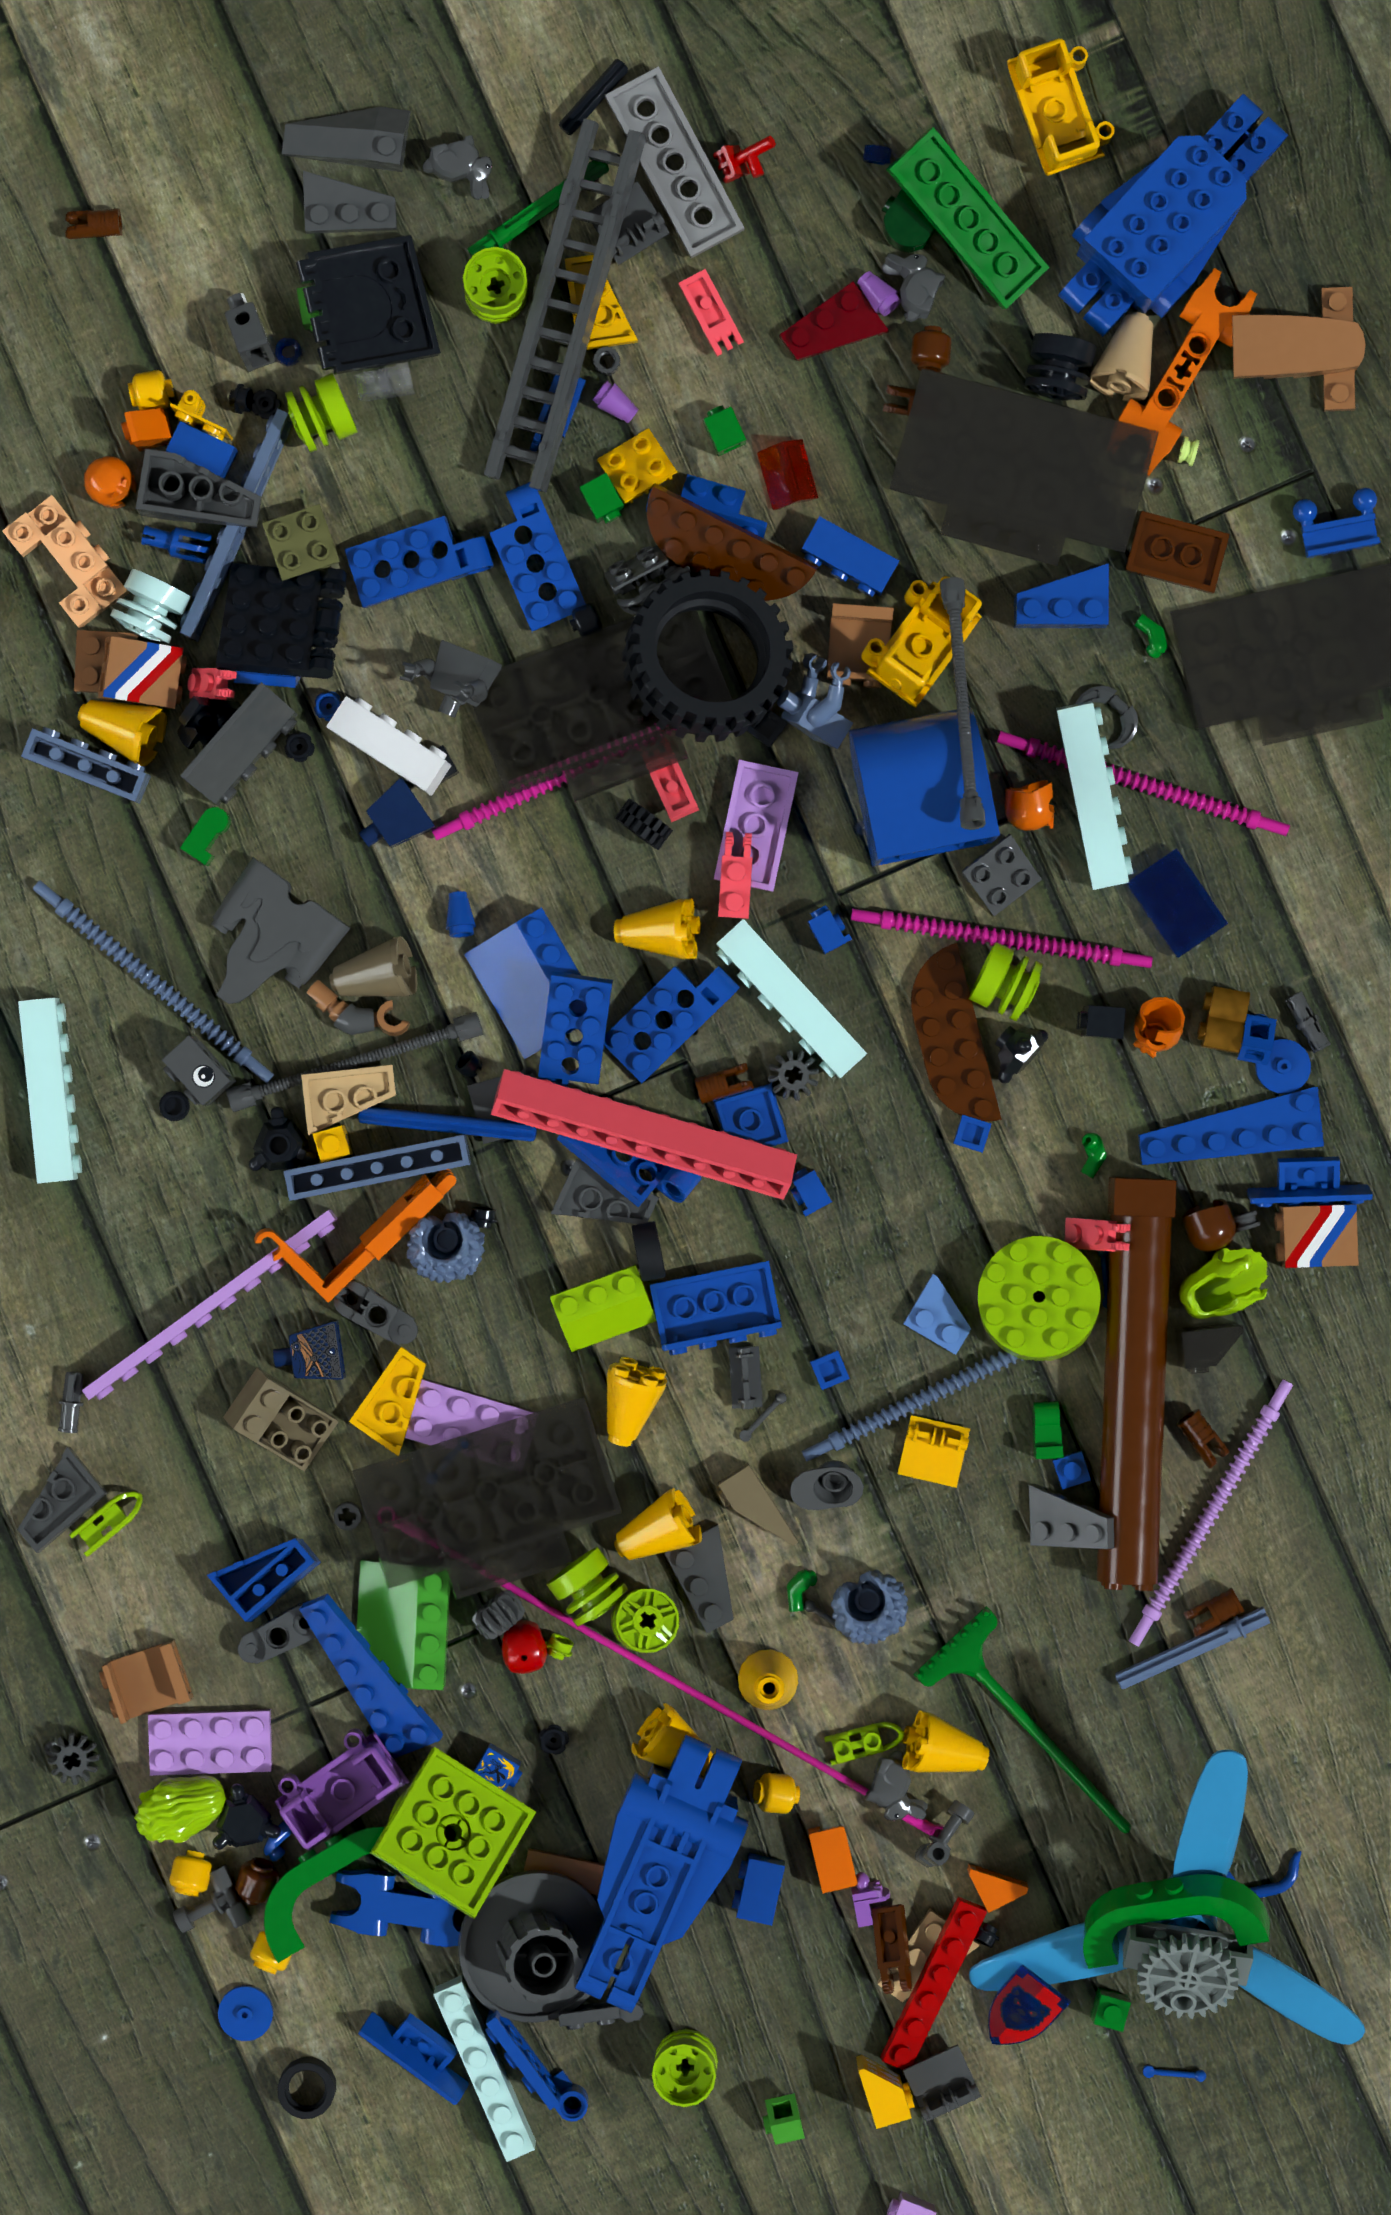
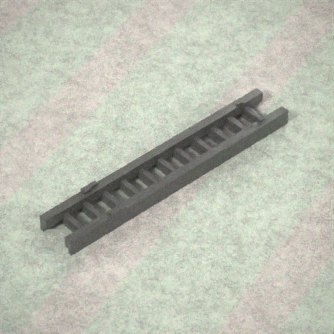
M583 119L566 181H564L558 212L484 472L485 476L499 480L506 457L534 464L529 487L544 493L548 489L646 141V137L641 132L629 129L622 157L618 153L599 149V151L592 150L599 124L589 119ZM589 160L619 167L613 186L584 180ZM581 189L610 196L605 216L575 209ZM572 219L602 226L597 246L567 239ZM564 248L594 256L588 276L559 269ZM556 278L585 285L580 306L550 298ZM547 308L577 315L572 335L542 327ZM539 338L568 345L564 363L534 356ZM530 369L560 376L556 392L552 393L526 386ZM522 398L550 405L551 409L547 423L519 416L518 411ZM517 428L543 435L538 447L539 452L509 445L513 429Z

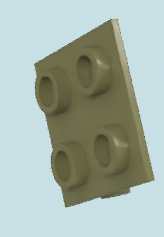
M320 504L262 523L282 581L317 569L319 571L326 570L332 564L340 562Z

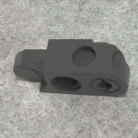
M351 1280L334 1297L335 1308L342 1316L388 1341H392L397 1345L408 1344L417 1337L418 1325L414 1321L415 1318L363 1282ZM352 1292L358 1296L356 1304H350L347 1300L348 1295ZM375 1306H380L386 1311V1319L382 1323L374 1322L370 1317L371 1309Z
M303 1603L295 1605L243 1635L238 1645V1653L241 1659L247 1663L258 1664L316 1638L310 1627L306 1628L300 1624V1619L304 1616L299 1609ZM277 1627L284 1629L287 1634V1640L284 1642L275 1641L271 1635L272 1629Z

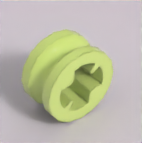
M1184 436L1177 463L1181 464L1183 461H1186L1188 466L1192 467L1200 440L1190 441L1189 437Z

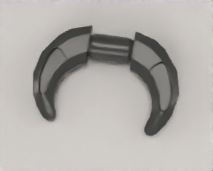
M1109 686L1092 687L1081 694L1076 704L1088 701L1103 704L1108 702L1113 709L1122 715L1120 717L1122 726L1120 736L1117 740L1110 743L1108 748L1117 749L1125 746L1133 739L1137 732V712L1133 705L1129 708L1117 694L1115 695L1117 690Z

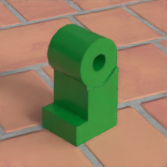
M218 807L207 809L180 849L204 865L209 866L215 856L208 851L218 836L229 829L231 825L229 814Z
M1058 1401L1033 1403L1035 1459L1064 1458Z

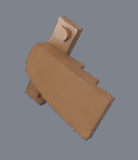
M1322 288V318L1292 315H1232L1233 379L1263 377V379L1293 377L1294 379L1323 375L1324 412L1354 411L1355 371L1364 358L1366 344L1360 325L1353 322V288Z

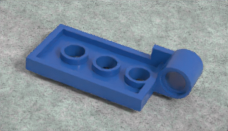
M530 482L505 492L517 521L489 534L532 632L572 615L573 609L586 603L537 489L530 488ZM520 526H527L532 531V539L526 544H520L515 540V530ZM533 554H538L544 559V567L539 572H531L527 568V559ZM546 582L552 583L556 587L555 597L548 601L543 600L538 593L539 587Z
M446 516L344 549L363 608H368L448 580L453 581L480 573L494 567L485 536L455 544ZM438 542H445L448 547L446 556L441 559L435 558L432 551L433 546ZM410 551H415L419 555V563L414 568H407L404 564V557ZM381 561H387L391 566L390 574L385 578H380L376 574V566Z
M674 966L605 1034L604 1046L642 1084L728 1001L740 987L720 966L698 987L677 966ZM681 990H689L694 995V1002L691 1006L684 1007L678 1002L677 997ZM667 1011L671 1014L673 1022L670 1027L662 1028L657 1024L656 1016L658 1012ZM645 1032L650 1036L651 1044L647 1049H641L636 1046L634 1039L637 1033Z
M552 971L538 1079L549 1080L554 1084L568 1087L569 1080L599 1084L613 980ZM573 1000H582L586 1004L587 1009L582 1013H575L571 1010L569 1004ZM575 1028L580 1030L583 1038L578 1042L568 1040L566 1032L569 1029ZM568 1057L575 1058L579 1063V1067L576 1070L569 1071L563 1067L562 1061Z
M562 1135L557 1137L560 1143L637 1207L644 1202L655 1187L670 1200L681 1203L701 1181L700 1175L628 1155L629 1161L623 1162L617 1158L614 1150ZM639 1169L648 1170L652 1175V1181L643 1180L639 1175Z
M489 2010L486 2021L488 2028L485 2031L494 2044L500 2043L505 2049L504 2057L513 2069L518 2067L524 2075L522 2081L532 2094L536 2091L548 2109L555 2108L563 2119L573 2122L583 2118L588 2108V2094L586 2090L580 2085L573 2084L563 2070L552 2076L512 2021L502 2017L498 2010L495 2012ZM573 2096L581 2101V2105L576 2109H570L565 2105L564 2101L568 2097Z

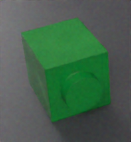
M722 405L707 412L708 417L703 419V424L718 457L746 445L745 435L732 407L724 409Z
M607 473L579 487L597 523L604 520L605 524H608L621 516L620 511L624 509V504Z
M1098 1987L1090 2014L1093 2024L1123 2032L1131 2005L1128 1995Z

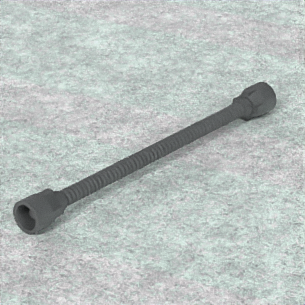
M950 577L940 582V592L944 609L949 614L960 733L959 740L964 784L963 799L960 800V825L963 829L975 830L984 827L986 821L983 803H981V798L978 796V792H976L966 665L960 615L962 608L965 607V583L961 578Z
M473 1012L454 1018L453 1024L447 1025L445 1029H439L438 1032H430V1034L416 1036L412 1040L408 1039V1041L404 1040V1042L394 1043L393 1046L389 1045V1047L386 1046L382 1047V1049L378 1048V1050L368 1051L367 1054L363 1053V1055L360 1054L356 1055V1057L352 1056V1058L342 1059L341 1062L337 1061V1063L334 1062L333 1064L330 1063V1065L320 1066L319 1069L315 1068V1070L304 1071L300 1075L297 1073L296 1075L289 1076V1078L285 1077V1079L275 1080L274 1083L270 1082V1084H263V1086L259 1084L251 1086V1083L248 1082L228 1088L226 1093L233 1112L255 1106L257 1105L256 1100L263 1099L265 1095L267 1096L272 1094V1092L276 1093V1091L279 1092L280 1090L283 1091L284 1089L287 1090V1088L290 1089L291 1086L295 1087L298 1084L302 1085L301 1075L354 1069V1067L364 1066L365 1063L369 1064V1062L373 1063L376 1060L380 1061L384 1057L386 1059L391 1057V1055L395 1056V1054H402V1052L406 1053L410 1049L414 1050L417 1047L428 1046L432 1042H440L443 1039L451 1038L452 1040L459 1038L461 1042L484 1035L478 1014Z

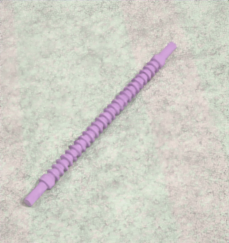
M1283 1379L1269 1404L1263 1405L1260 1410L1261 1417L1256 1418V1426L1252 1425V1433H1247L1248 1440L1242 1441L1244 1447L1238 1448L1239 1455L1233 1456L1235 1462L1229 1463L1231 1468L1230 1470H1225L1226 1477L1220 1478L1222 1484L1216 1485L1217 1492L1211 1493L1213 1499L1207 1500L1209 1505L1207 1508L1203 1507L1204 1514L1198 1515L1200 1521L1198 1523L1194 1522V1530H1189L1191 1536L1189 1538L1185 1537L1187 1543L1180 1546L1182 1551L1181 1553H1176L1178 1558L1177 1560H1172V1568H1167L1169 1573L1168 1575H1163L1164 1582L1158 1583L1160 1589L1154 1590L1155 1597H1150V1605L1146 1604L1143 1608L1142 1613L1144 1615L1128 1640L1129 1642L1139 1647L1153 1622L1160 1619L1162 1615L1161 1608H1166L1165 1601L1171 1600L1169 1594L1175 1593L1173 1588L1174 1586H1179L1178 1579L1184 1578L1182 1572L1188 1571L1187 1564L1193 1563L1191 1557L1197 1556L1195 1551L1197 1548L1201 1549L1200 1542L1206 1541L1204 1535L1206 1533L1210 1534V1526H1215L1213 1520L1215 1518L1218 1519V1512L1224 1510L1222 1505L1223 1503H1228L1226 1500L1227 1496L1233 1495L1231 1489L1237 1488L1235 1483L1236 1481H1241L1240 1474L1246 1473L1244 1467L1250 1466L1249 1459L1255 1458L1253 1452L1259 1451L1257 1446L1259 1443L1263 1444L1262 1437L1268 1436L1266 1430L1268 1428L1272 1429L1271 1422H1276L1280 1416L1278 1411L1293 1387L1291 1383Z

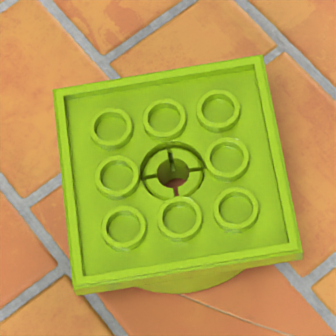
M433 1747L410 1786L396 1801L389 1821L370 1854L399 1871L417 1889L438 1896L471 1918H475L536 1811L436 1747ZM450 1826L454 1829L456 1837L453 1842H446L444 1827Z

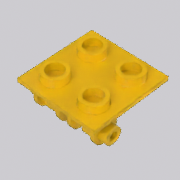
M188 390L184 392L178 406L170 404V407L176 413L175 417L179 419L178 421H182L194 428L196 425L203 427L202 430L221 441L224 438L230 441L233 440L227 429L202 418L206 406L196 391Z
M649 428L597 459L617 490L623 504L627 502L633 503L634 499L643 495L642 493L648 494V490L653 487L654 483L659 485L668 479L672 480V475L677 473V470Z
M911 1415L897 1474L957 1488L965 1450H967L970 1428Z

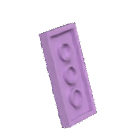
M739 760L714 880L720 881L721 864L722 856L725 853L726 832H733L734 845L731 856L743 857V837L745 833H752L750 855L753 858L751 888L770 892L774 891L799 772Z
M422 1379L405 1438L451 1452L458 1447L460 1439L466 1438L470 1441V1447L467 1450H462L459 1454L522 1472L539 1413Z
M271 1709L148 1714L150 1776L272 1772Z

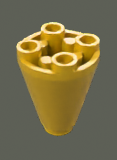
M692 898L674 900L625 915L622 919L615 920L614 938L616 943H623L627 947L679 959L697 958L698 950L695 934H700L701 921L699 916H694V901Z
M621 1357L619 1363L609 1365L607 1372V1433L609 1434L608 1440L611 1443L628 1447L631 1446L633 1440H636L666 1388L667 1380L664 1369L654 1366L649 1368L640 1366L637 1360L629 1357Z
M772 1649L759 1650L748 1655L742 1663L738 1674L739 1690L744 1699L753 1707L762 1710L778 1709L788 1704L796 1693L798 1686L797 1669L793 1661L782 1652ZM770 1682L774 1684L775 1689L771 1693L769 1690H763V1686Z
M918 1711L913 1725L906 1726L904 1730L905 1735L902 1741L907 1745L902 1761L903 1769L913 1772H975L977 1770L983 1771L987 1766L989 1760L988 1747L983 1746V1743L932 1713Z

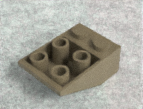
M258 1367L223 1416L232 1429L304 1472L339 1422L336 1418L286 1384Z

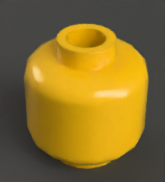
M160 370L137 373L133 376L132 382L128 383L132 406L138 407L139 410L167 409L169 398L175 397L171 378L165 379L164 374Z
M765 1773L754 1784V1803L758 1804L763 1812L787 1814L792 1810L794 1804H798L800 1788L795 1786L791 1775Z
M187 1850L186 1856L180 1855L175 1857L169 1878L170 1885L175 1887V1893L198 1897L199 1893L205 1892L208 1889L212 1864L204 1860V1853Z
M264 1930L259 1932L250 1952V1957L255 1961L253 1966L276 1975L277 1971L286 1970L292 1957L291 1955L278 1963L267 1943Z

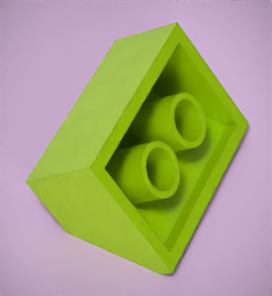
M637 1264L550 1296L571 1352L657 1321Z

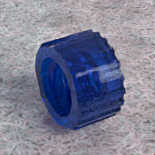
M865 145L863 161L877 165H889L892 149L879 145Z
M284 337L276 344L275 355L282 365L287 367L293 366L302 359V348L294 338ZM292 345L295 348V355L290 358L282 356L283 348Z

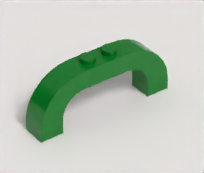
M385 1827L361 1829L344 1838L341 1833L337 1834L325 1842L327 1848L316 1853L312 1849L298 1857L300 1863L288 1870L276 1882L265 1905L264 1931L267 1943L278 1963L305 1947L292 1921L293 1906L299 1895L307 1888L353 1861L370 1854Z
M1196 1874L1130 1884L1108 1891L1091 1905L1084 1923L1083 1954L1088 1969L1117 1965L1119 1961L1117 1933L1123 1928L1134 1924L1193 1915H1212L1227 1922L1232 1927L1239 1946L1270 1942V1919L1263 1902L1257 1894L1242 1883L1227 1877Z

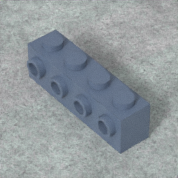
M44 726L42 731L32 728L21 757L138 804L141 803L151 777L144 772L145 766L138 765V763H133L128 760L127 765L115 761L117 758L115 754L102 749L96 754L87 750L89 746L87 743L71 738L70 743L59 739V732Z

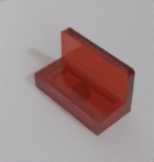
M803 439L782 441L757 453L773 510H779L794 503L808 502L819 498Z

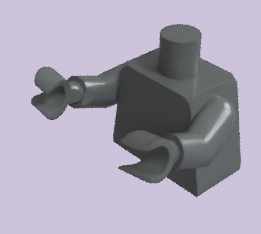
M441 640L436 662L429 658L414 663L402 662V665L405 666V672L403 676H400V680L411 682L414 677L424 676L431 682L430 687L445 694L438 711L455 718L460 705L467 703L477 707L487 698L488 690L501 670L502 665L484 656Z

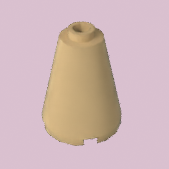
M1133 312L1123 318L1093 368L1090 384L1102 394L1113 398L1115 392L1124 395L1123 401H1129L1130 398L1135 401L1146 399L1150 390L1153 323L1146 314Z

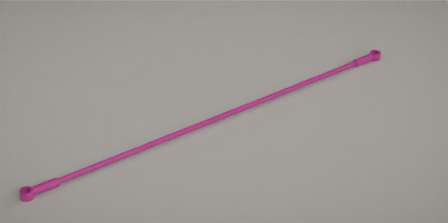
M385 1506L379 1510L377 1519L382 1525H391L417 1541L431 1545L864 1796L869 1791L868 1788L582 1624L577 1627L573 1622V1618L430 1537L428 1532L398 1516L392 1507ZM388 1510L392 1513L390 1521L382 1519L381 1513ZM909 1815L901 1819L929 1836L933 1835L937 1829H943L944 1827L942 1824L935 1825L926 1819H916Z

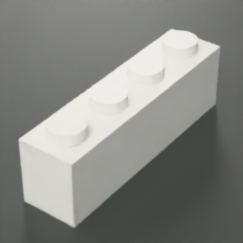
M346 696L326 727L432 796L452 766L444 760L447 754L433 745L427 749L419 744L422 738L409 729L402 733L395 728L397 724L395 720L384 713L380 717L370 712L373 706L361 698L357 697L353 701Z

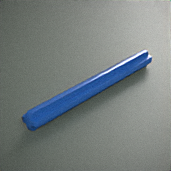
M370 1107L358 1113V1120L363 1124L530 1142L535 1140L537 1128L510 1121Z

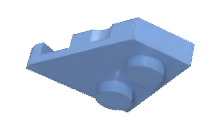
M932 1273L903 1324L956 1355L971 1328L939 1278Z

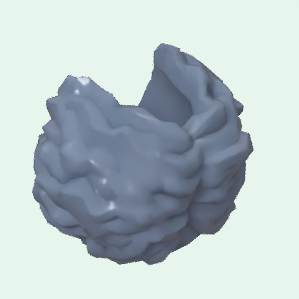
M447 1213L443 1220L435 1216L423 1217L409 1231L410 1241L407 1242L409 1247L407 1259H410L413 1267L418 1269V1275L423 1278H429L430 1281L435 1280L437 1283H441L444 1280L450 1283L451 1280L455 1279L463 1280L467 1274L473 1275L478 1264L482 1261L481 1256L485 1252L482 1246L485 1242V1234L479 1232L480 1229L476 1222L469 1221L465 1213Z
M877 1569L860 1575L858 1584L852 1582L843 1583L842 1586L837 1588L831 1602V1607L834 1610L832 1618L836 1620V1629L844 1636L851 1637L852 1643H865L867 1645L870 1643L877 1644L879 1640L885 1641L886 1637L898 1633L899 1627L905 1625L908 1612V1597L904 1595L903 1583L897 1582L890 1574L883 1575Z

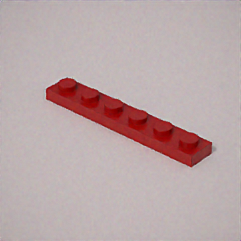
M961 1897L957 1898L880 2056L882 2062L900 2069L913 2065L987 1914L985 1907Z

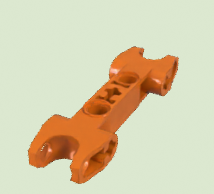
M1216 268L1211 271L1206 280L1191 294L1183 307L1179 317L1191 323L1192 327L1145 406L1132 398L1129 399L1114 424L1111 438L1104 451L1112 456L1124 440L1133 438L1141 441L1146 447L1147 456L1140 474L1147 478L1159 462L1171 452L1183 429L1169 420L1216 341L1219 340L1228 347H1232V315H1249L1257 293L1249 290L1238 305L1232 307L1222 305L1215 295L1216 284L1222 273ZM1190 340H1199L1203 344V353H1193L1189 347ZM1186 360L1191 362L1184 371L1185 376L1182 379H1178L1176 377L1178 374L1176 370ZM1160 392H1167L1171 395V406L1165 407L1159 403L1158 395Z

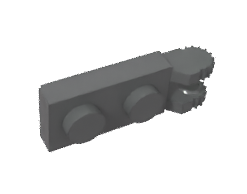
M638 2000L632 2013L607 2002L580 2005L571 2012L564 2013V2011L558 2013L560 2027L566 2026L568 2030H575L585 2027L584 2023L597 2022V2025H609L619 2018L630 2023L642 2018V2015H644V2005Z

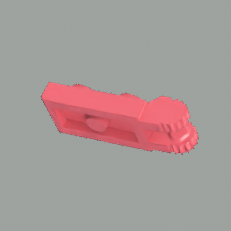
M192 668L187 682V687L190 691L189 699H192L193 696L214 700L234 698L235 691L228 689V680L236 679L237 672L217 668Z
M726 832L725 853L722 856L718 917L749 919L753 859L750 857L752 833H745L743 837V857L731 856L734 845L733 832Z
M1066 1218L1065 1242L1076 1249L1116 1252V1250L1129 1251L1130 1244L1116 1241V1233L1130 1231V1224H1120L1117 1221Z

